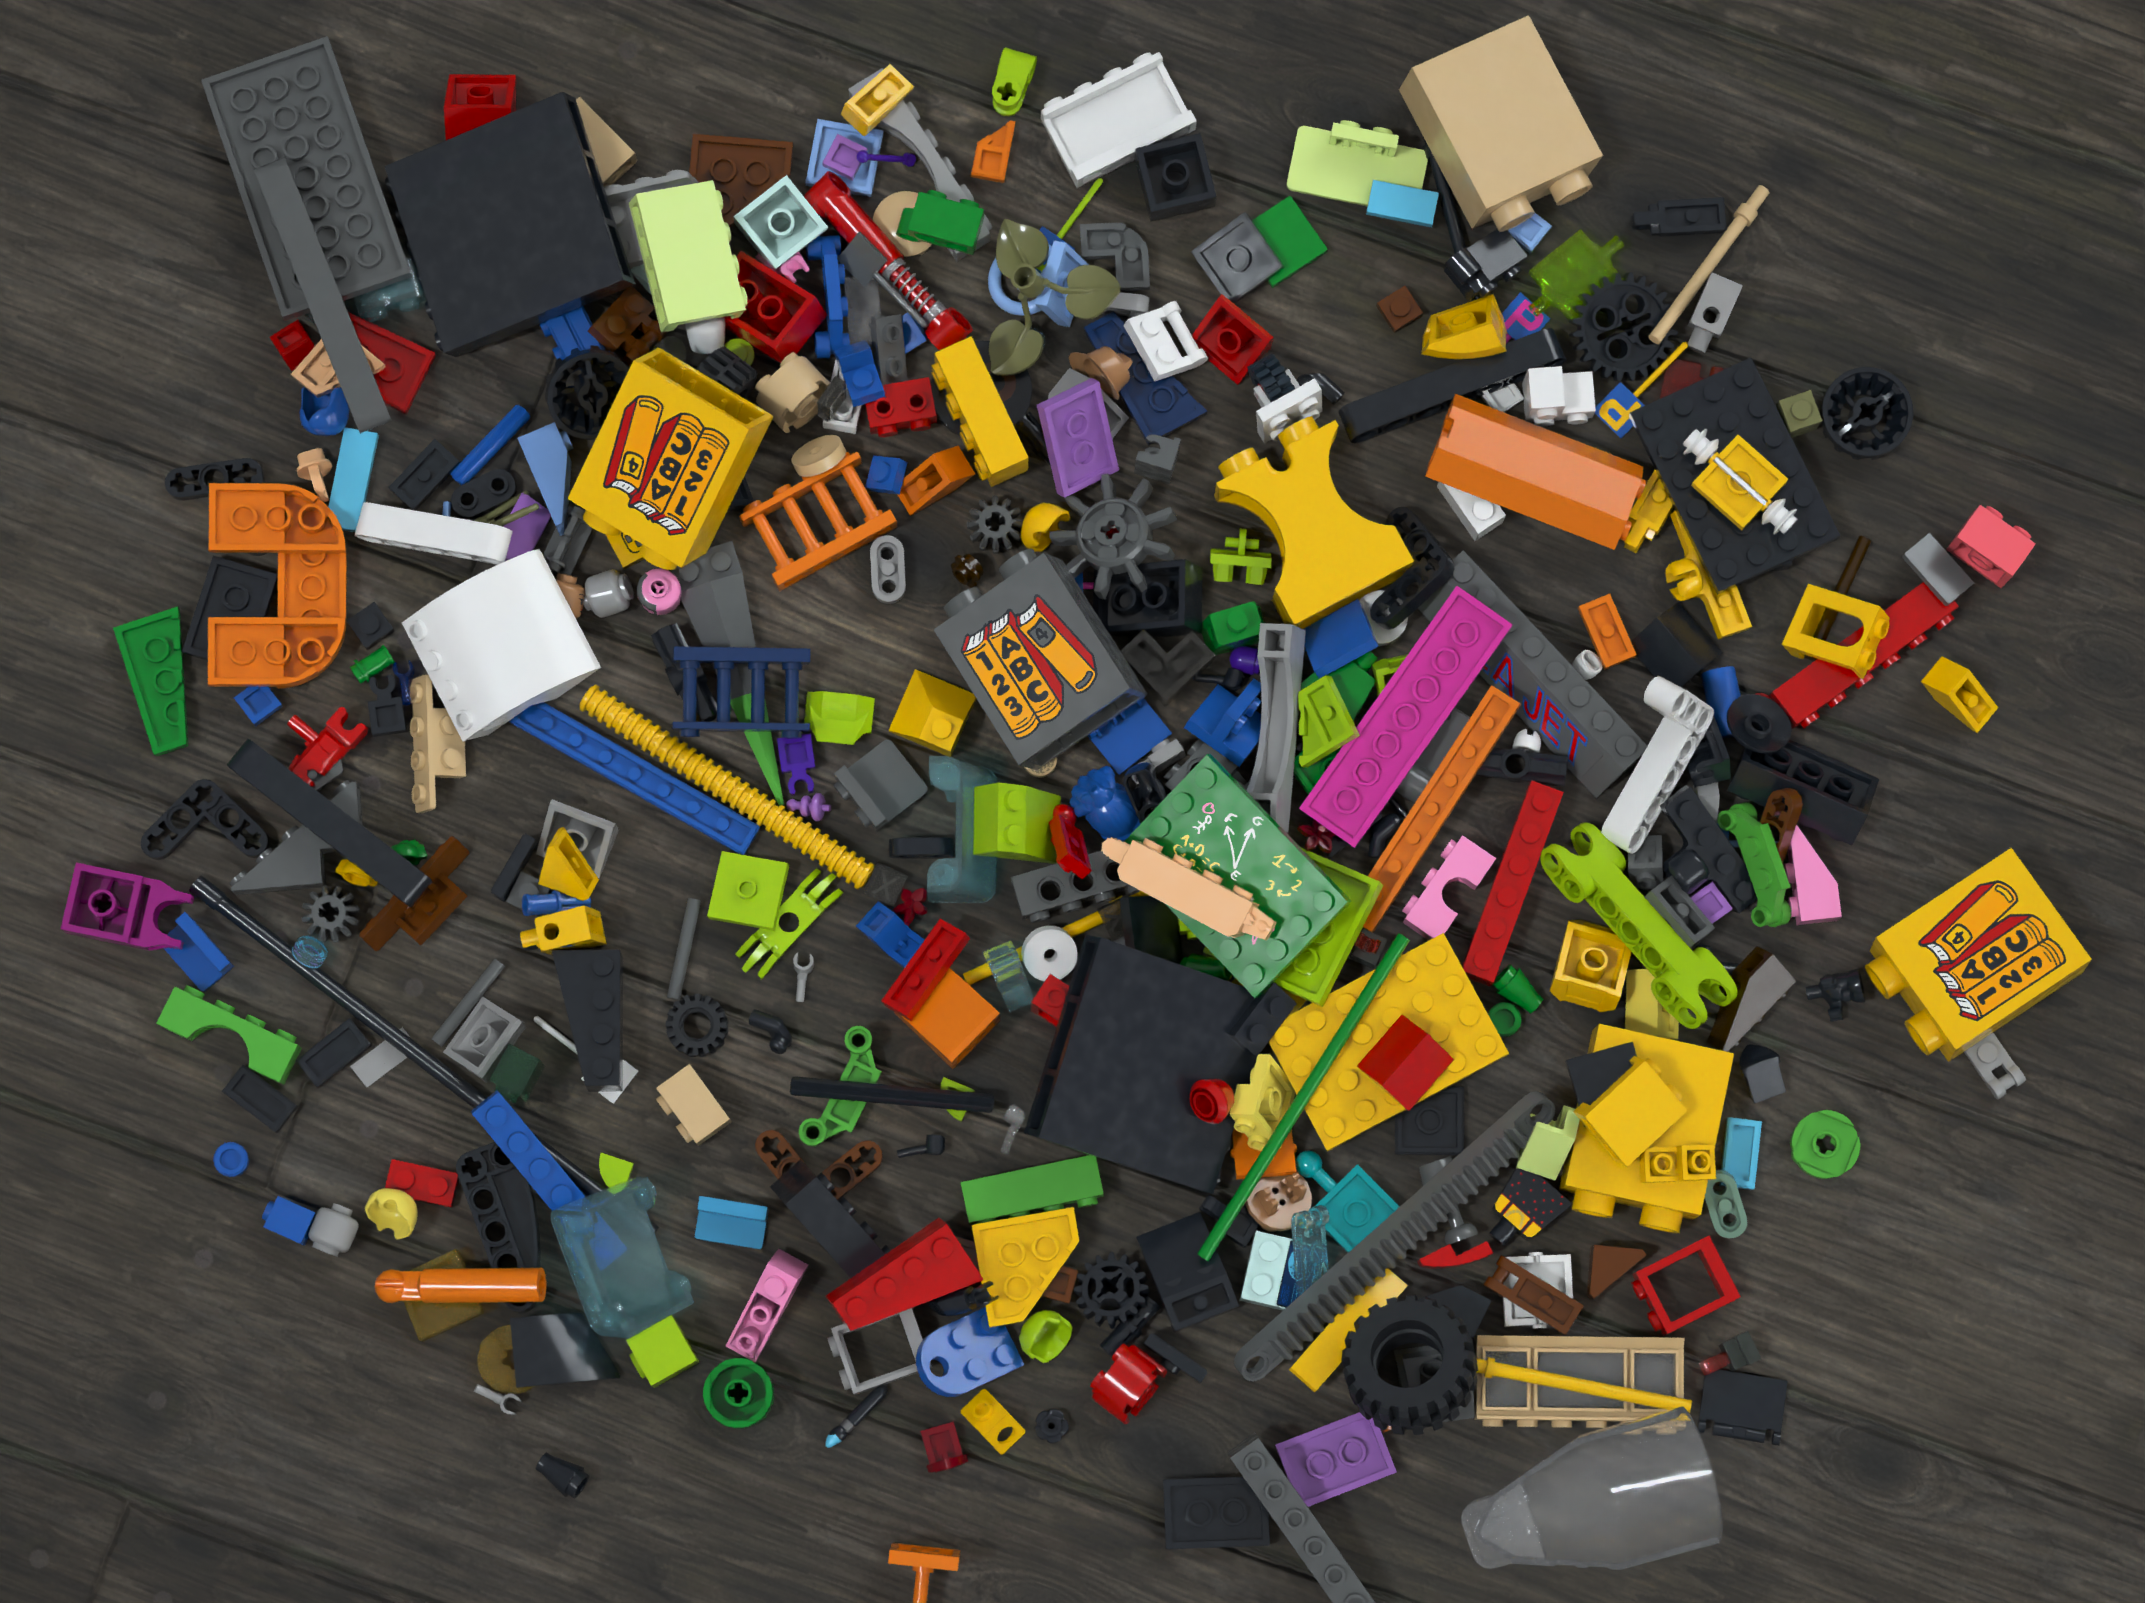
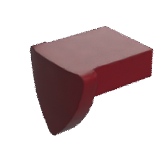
M954 1421L920 1431L929 1460V1465L926 1466L928 1473L950 1470L969 1461L967 1454L963 1455Z

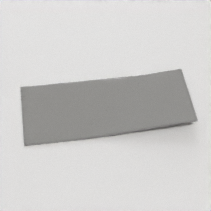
M403 1027L399 1029L407 1036H409ZM385 1040L350 1067L367 1088L407 1057Z

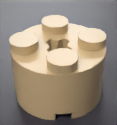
M795 352L783 359L780 364L781 368L772 376L770 374L764 376L755 386V389L759 392L756 403L761 409L774 416L772 420L785 433L790 432L789 427L792 425L799 429L808 423L822 409L824 404L821 401L822 396L828 390V395L833 392V385L805 356H798Z

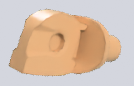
M316 448L298 454L299 467L296 470L298 477L311 480L318 498L322 502L329 501L323 477L330 472L332 464L330 460L325 459L323 449Z

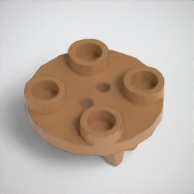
M1296 1171L1292 1175L1261 1177L1245 1204L1249 1214L1267 1232L1285 1231L1295 1228L1306 1219L1311 1209L1312 1193L1307 1181Z

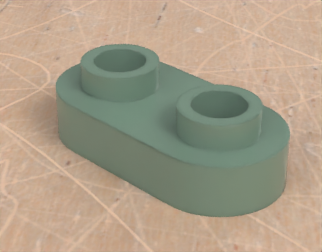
M1716 1170V1179L1708 1180L1705 1201L1715 1231L1724 1238H1736L1745 1231L1747 1216L1734 1177L1727 1171ZM1717 1182H1723L1726 1185L1722 1191H1715L1713 1186ZM1731 1213L1736 1216L1735 1220L1731 1223L1723 1221V1217L1726 1214Z

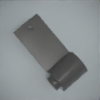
M1457 708L1453 709L1395 792L1415 804L1470 719L1468 715Z

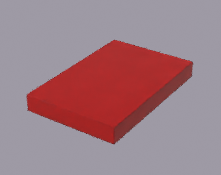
M348 312L361 345L386 366L383 371L373 374L385 405L407 415L436 357L435 352Z

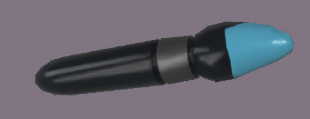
M886 1385L876 1387L842 1421L840 1426L830 1431L826 1438L827 1448H831L846 1439L847 1433L851 1432L883 1400L888 1391Z

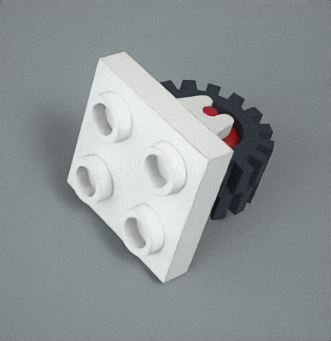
M1272 353L1247 367L1251 381L1255 385V388H1253L1254 395L1261 406V409L1256 411L1257 431L1264 444L1270 440L1274 442L1279 441L1278 434L1292 424L1310 416H1313L1314 420L1320 416L1319 413L1322 412V389L1315 378L1300 386L1290 370H1285Z

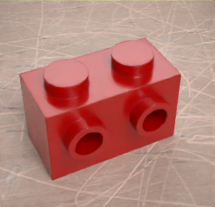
M929 377L883 385L886 397L865 404L871 435L878 434V437L894 436L898 434V430L911 428V431L914 432L930 429L931 424L937 423Z

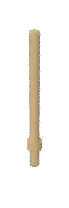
M1759 185L1748 201L1741 203L1734 213L1735 219L1649 335V339L1653 343H1661L1745 226L1752 224L1758 215V208L1769 195V190L1766 187Z

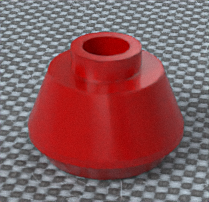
M1201 1079L1191 1087L1190 1105L1198 1118L1210 1124H1218L1226 1118L1233 1107L1234 1093L1232 1088L1221 1079Z

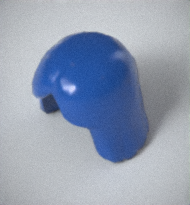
M301 388V408L299 410L301 425L314 435L333 436L339 434L347 425L350 412L342 388H334L331 393L319 398L307 388Z

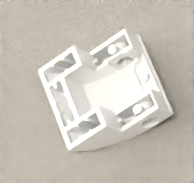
M540 549L514 557L464 581L434 599L402 622L463 742L491 734L531 705L557 699L601 668Z

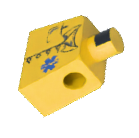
M580 906L535 918L536 928L521 931L520 933L521 943L525 951L540 948L541 952L553 955L552 950H581L606 944L600 911L587 906Z

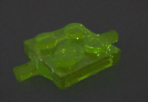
M1581 229L1529 271V275L1540 286L1543 294L1531 305H1528L1530 311L1534 310L1533 314L1538 317L1539 314L1552 305L1559 309L1568 320L1578 318L1579 314L1572 309V306H1582L1584 304L1578 295L1581 293L1591 295L1588 290V284L1594 283L1600 288V277L1606 276L1611 283L1612 273H1618L1613 267L1610 257L1624 247L1622 240L1619 241L1620 238L1615 235L1610 241L1600 247L1592 242Z

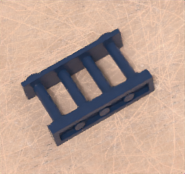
M673 647L672 663H680V669H683V722H672V731H679V737H700V731L781 732V738L797 739L802 738V732H809L810 723H799V671L802 670V665L810 663V649ZM700 663H714V669H717V722H696L697 669H700ZM734 664H748V670H751V723L730 722L731 670L734 669ZM768 664H782V670H785V723H765V670H768Z

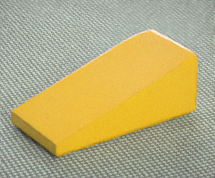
M889 64L844 104L841 115L861 135L866 136L913 90L914 86Z

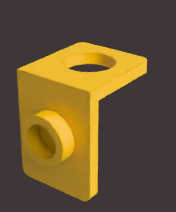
M982 1389L961 1410V1414L1001 1455L1025 1434V1429L986 1389ZM1006 1427H1012L1011 1435L1004 1441H998L997 1438L1001 1430Z

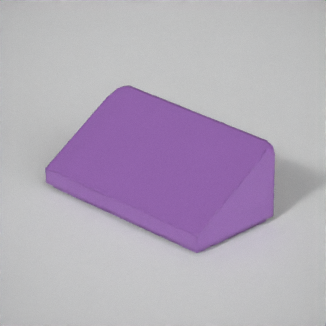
M521 493L510 514L535 503L539 505V509L503 526L513 531L505 561L534 550L551 519V514L547 508L524 493Z

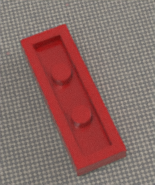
M940 918L883 997L882 1003L889 1009L912 1021L970 940L969 936Z

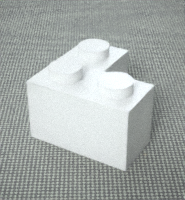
M1562 366L1529 368L1522 382L1525 421L1534 422L1537 426L1545 427L1554 425L1556 420H1567L1568 424H1583L1588 422V418H1593L1596 409L1592 371L1562 373Z
M1438 482L1437 488L1474 541L1503 523L1506 514L1499 505Z

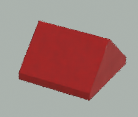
M1223 294L1218 297L1192 334L1199 349L1205 351L1208 361L1237 385L1249 374L1247 367L1262 359L1271 349L1273 342L1271 334Z
M1401 1014L1357 1067L1407 1111H1410L1454 1059L1428 1033Z

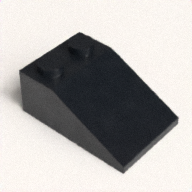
M1186 559L1140 563L1138 569L1143 573L1148 588L1143 592L1132 583L1128 572L1112 575L1106 599L1098 598L1094 592L1093 585V609L1110 635L1173 637L1202 634L1203 568ZM1094 569V583H1095V580H1096V577H1097V573H1098V571L1095 570V569Z

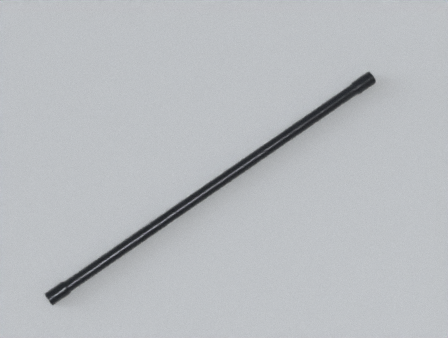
M199 876L189 889L190 893L211 909L221 913L475 1109L488 1098L318 966L309 967L300 963L293 954L294 948L230 900L222 890L205 877ZM297 952V956L301 961L307 964H314ZM533 1133L580 1191L616 1217L624 1227L645 1243L649 1242L659 1228L656 1224L638 1210L628 1206Z

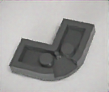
M1122 223L1080 224L1082 259H1115V275L1121 286L1120 291L1150 290L1148 248L1146 242L1143 241L1138 233Z

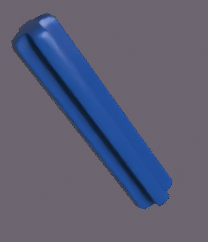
M519 404L515 405L451 471L452 478L460 485L469 482L530 419L529 413Z

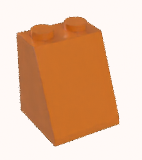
M951 968L948 969L912 1021L894 1012L952 1069L1000 1022V1013Z

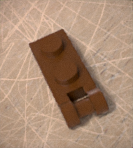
M1501 1255L1496 1262V1265H1498L1492 1277H1487L1483 1285L1566 1335L1584 1305ZM1510 1273L1519 1278L1513 1289L1504 1285Z

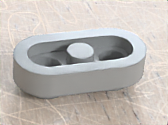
M884 535L877 538L870 548L872 591L878 601L884 604H893L901 600L906 591L904 548L897 538ZM885 549H890L894 553L893 557L889 560L881 557V553ZM887 582L895 585V590L891 593H886L882 589L883 585Z

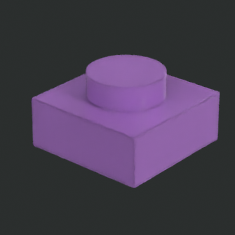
M837 134L822 165L853 181L862 164L858 162L856 155L861 150L867 152L868 150L866 147Z
M1713 881L1690 897L1712 924L1732 910V907Z

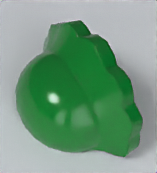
M403 840L399 844L392 846L394 851L414 866L418 865L421 860L426 859L428 856L424 845L419 844L416 840Z

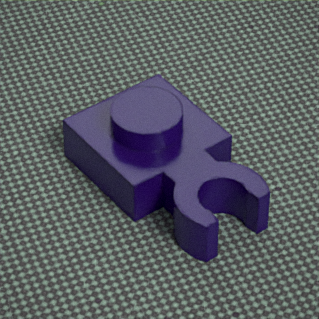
M804 734L802 738L797 739L777 738L782 774L792 772V777L788 782L791 796H796L795 785L799 781L806 782L809 793H813V780L806 773V770L816 769L811 734Z

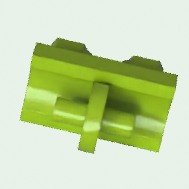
M1240 528L1239 538L1226 537L1225 547L1238 548V550L1211 548L1210 563L1213 564L1214 581L1232 582L1233 565L1247 566L1245 583L1263 585L1267 568H1271V553L1245 551V548L1258 549L1259 539H1246L1247 529Z

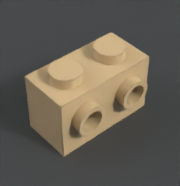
M690 1064L656 1088L661 1094L656 1098L657 1102L667 1116L674 1112L681 1123L676 1128L687 1143L694 1140L699 1146L731 1123L730 1118Z

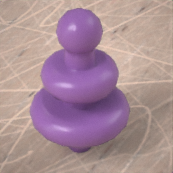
M816 793L812 799L810 796L805 795L801 801L790 799L786 803L789 811L800 810L803 817H808L811 814L812 819L815 821L822 820L825 811H831V805L826 804L824 795L821 793Z

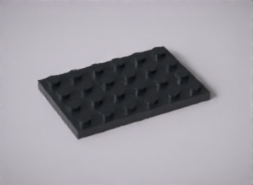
M1748 358L1629 413V418L1717 595L1840 538V534L1752 358ZM1697 429L1701 433L1704 429H1707L1706 438L1709 441L1719 439L1716 451L1719 454L1737 435H1740L1788 478L1787 483L1771 499L1774 502L1775 500L1785 498L1784 507L1788 511L1797 509L1794 516L1798 520L1785 534L1779 531L1774 535L1775 526L1771 522L1763 525L1762 515L1764 512L1762 511L1741 531L1691 486L1693 481L1709 466L1708 461L1704 464L1695 465L1697 456L1692 452L1686 455L1683 454L1687 449L1683 443L1694 430Z

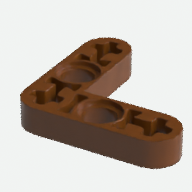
M767 1130L757 1137L755 1143L756 1151L777 1179L783 1175V1168L787 1164L797 1163L801 1159L779 1132ZM767 1137L772 1141L776 1138L780 1141L777 1148L783 1156L786 1151L792 1154V1156L783 1159L777 1168H774L772 1162L778 1161L772 1152H767L766 1154L762 1152V1149L765 1147L763 1140ZM869 1140L862 1141L822 1172L830 1182L832 1172L838 1168L846 1169L850 1173L851 1179L847 1186L835 1187L832 1190L836 1193L834 1197L837 1200L878 1169L883 1160L882 1151L875 1142ZM862 1148H865L867 1151L874 1149L877 1152L873 1156L875 1163L870 1165L868 1162H864L858 1167L863 1173L856 1177L853 1168L845 1161L851 1157L853 1163L861 1158L859 1151Z

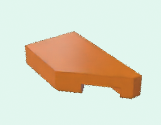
M1010 120L1005 126L977 142L971 177L1004 183L1015 121Z

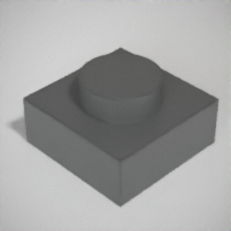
M521 871L506 902L522 910V897L524 894H550L552 889L539 885V879Z

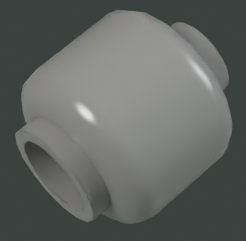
M611 569L586 579L583 605L587 611L592 610L595 615L604 618L629 608L630 600L634 598V591L625 573L621 574L617 570Z
M333 1203L331 1209L320 1208L316 1213L308 1234L310 1240L314 1242L312 1247L338 1257L339 1252H348L359 1228L358 1222L350 1217L352 1210Z

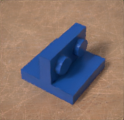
M1253 678L1238 698L1218 684L1190 717L1184 728L1240 767L1259 743L1261 714L1256 710L1262 703L1258 698L1261 693V683Z

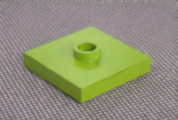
M722 851L707 917L712 920L775 931L789 864Z

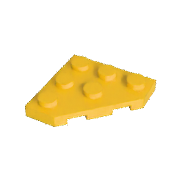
M1074 1207L972 1225L979 1272L984 1279L981 1283L993 1282V1285L988 1287L987 1291L992 1297L999 1296L997 1300L986 1305L989 1328L1024 1322L1079 1243Z

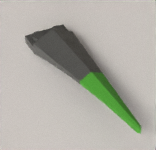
M732 541L710 547L703 556L682 568L677 565L676 569L671 570L681 585V601L703 647L756 648L743 573ZM734 664V669L731 670V706L738 721L743 723H751V670H748V664ZM765 701V723H769ZM744 732L778 805H784L771 732Z

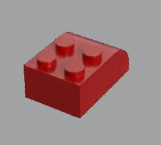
M740 251L736 256L739 262V274H737L740 287H744L747 294L746 310L738 318L731 319V316L721 318L725 320V328L781 363L789 354L793 352L797 354L825 319L827 313L814 295L743 251Z

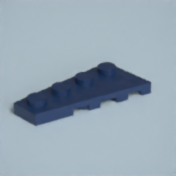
M1111 312L1085 326L1084 332L1094 350L1102 346H1108L1116 353H1121L1131 358L1132 365L1128 369L1130 379L1119 394L1148 446L1152 444L1146 440L1148 435L1165 437L1205 416L1208 411L1173 376L1154 381L1123 326L1125 323L1114 312Z

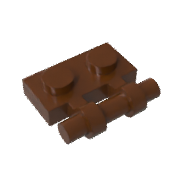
M632 286L628 287L588 330L608 351H615L619 346L627 353L623 357V361H626L629 367H631L633 360L649 353L651 346L654 343L661 342L667 335V331H660L658 320L653 321L648 317L655 307ZM636 328L644 334L640 339H635L631 335Z

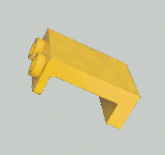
M1636 1056L1629 1060L1633 1066L1591 1105L1583 1102L1573 1111L1615 1162L1626 1167L1687 1112L1680 1102L1683 1099L1680 1092L1670 1083L1665 1085L1659 1076L1662 1072L1659 1067L1649 1058L1643 1060Z

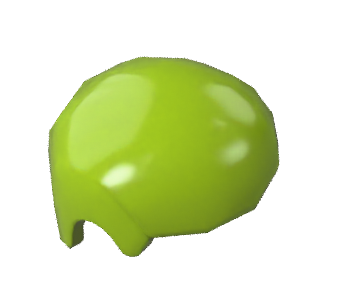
M1042 1310L1033 1314L1023 1324L1019 1335L1022 1351L1032 1359L1036 1358L1042 1363L1049 1362L1067 1346L1072 1336V1325L1055 1311Z

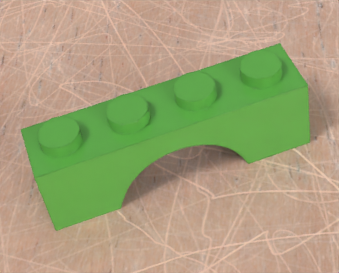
M186 985L184 990L174 987L156 1024L190 1041L211 1029L224 1028L235 1031L243 1038L248 1048L249 1068L282 1085L285 1084L302 1049L294 1043L297 1037L281 1029H278L276 1034L263 1028L266 1023L247 1014L244 1020L233 1014L234 1007L220 1000H216L214 1005L202 999L205 994L193 987Z

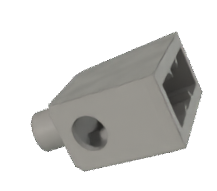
M1713 272L1710 274L1688 323V326L1693 328L1688 341V347L1705 353L1712 337L1719 339L1743 285ZM1706 311L1715 313L1716 319L1714 323H1708L1704 320Z

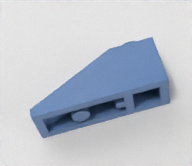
M555 422L517 439L557 531L562 536L567 527L572 465L568 451L572 450L573 446L567 432L562 431L559 433Z

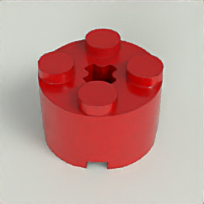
M1123 1343L1111 1358L1114 1364L1107 1373L1101 1370L1092 1381L1090 1387L1093 1389L1092 1399L1126 1425L1130 1422L1128 1414L1131 1413L1136 1417L1159 1388V1385L1154 1381L1158 1375L1164 1378L1167 1374V1369L1135 1344L1129 1347Z

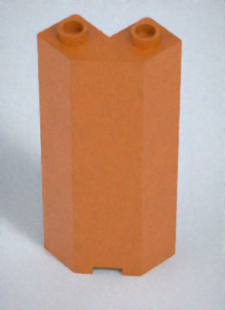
M1458 394L1454 395L1445 416L1440 437L1429 460L1425 477L1613 550H1615L1619 539L1626 540L1632 525L1628 518L1635 498L1640 499L1646 485V480L1642 479L1643 466Z

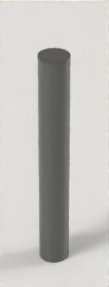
M688 898L667 994L669 999L680 1001L701 905V900Z
M494 958L431 1039L441 1047L445 1044L505 968L501 962Z

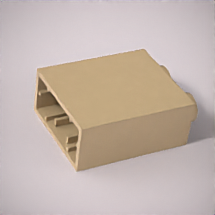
M1529 15L1411 68L1399 91L1472 229L1493 220L1498 231L1504 232L1520 225L1535 214L1530 204L1531 202L1552 194L1556 204L1563 205L1577 199L1593 187L1588 176L1603 154Z

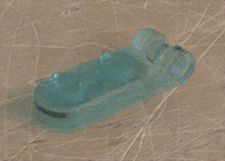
M1322 1205L1312 1207L1309 1211L1304 1210L1294 1213L1291 1218L1295 1281L1298 1296L1304 1293L1328 1271L1325 1225L1329 1222L1330 1216L1327 1208Z

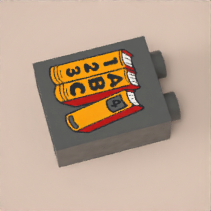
M1026 549L1012 556L1000 566L998 571L1004 581L984 595H982L978 587H973L952 598L944 606V611L949 619L935 628L934 632L1017 764L1039 770L1147 695V692L1063 560L1046 553L1037 556L1033 549Z

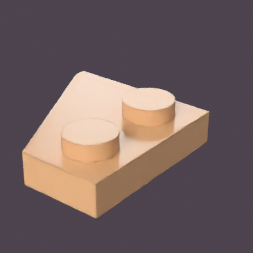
M321 339L291 373L294 379L318 398L331 393L334 388L341 387ZM362 346L372 373L376 374L383 371L386 367L385 364Z

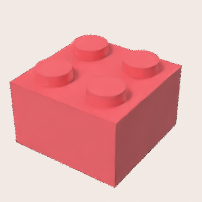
M1979 505L1946 550L2002 588L2013 577L2036 543L2030 540L2031 535L2019 526L2012 527L2002 520L2003 515L1990 506L1984 508L1982 505Z

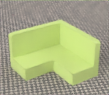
M1564 1105L1557 1120H1551L1549 1124L1536 1122L1524 1149H1520L1516 1168L1556 1180L1576 1138L1580 1119L1573 1112L1574 1108Z

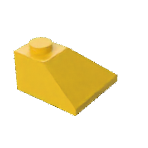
M915 669L888 731L951 758L976 701V697L969 691Z

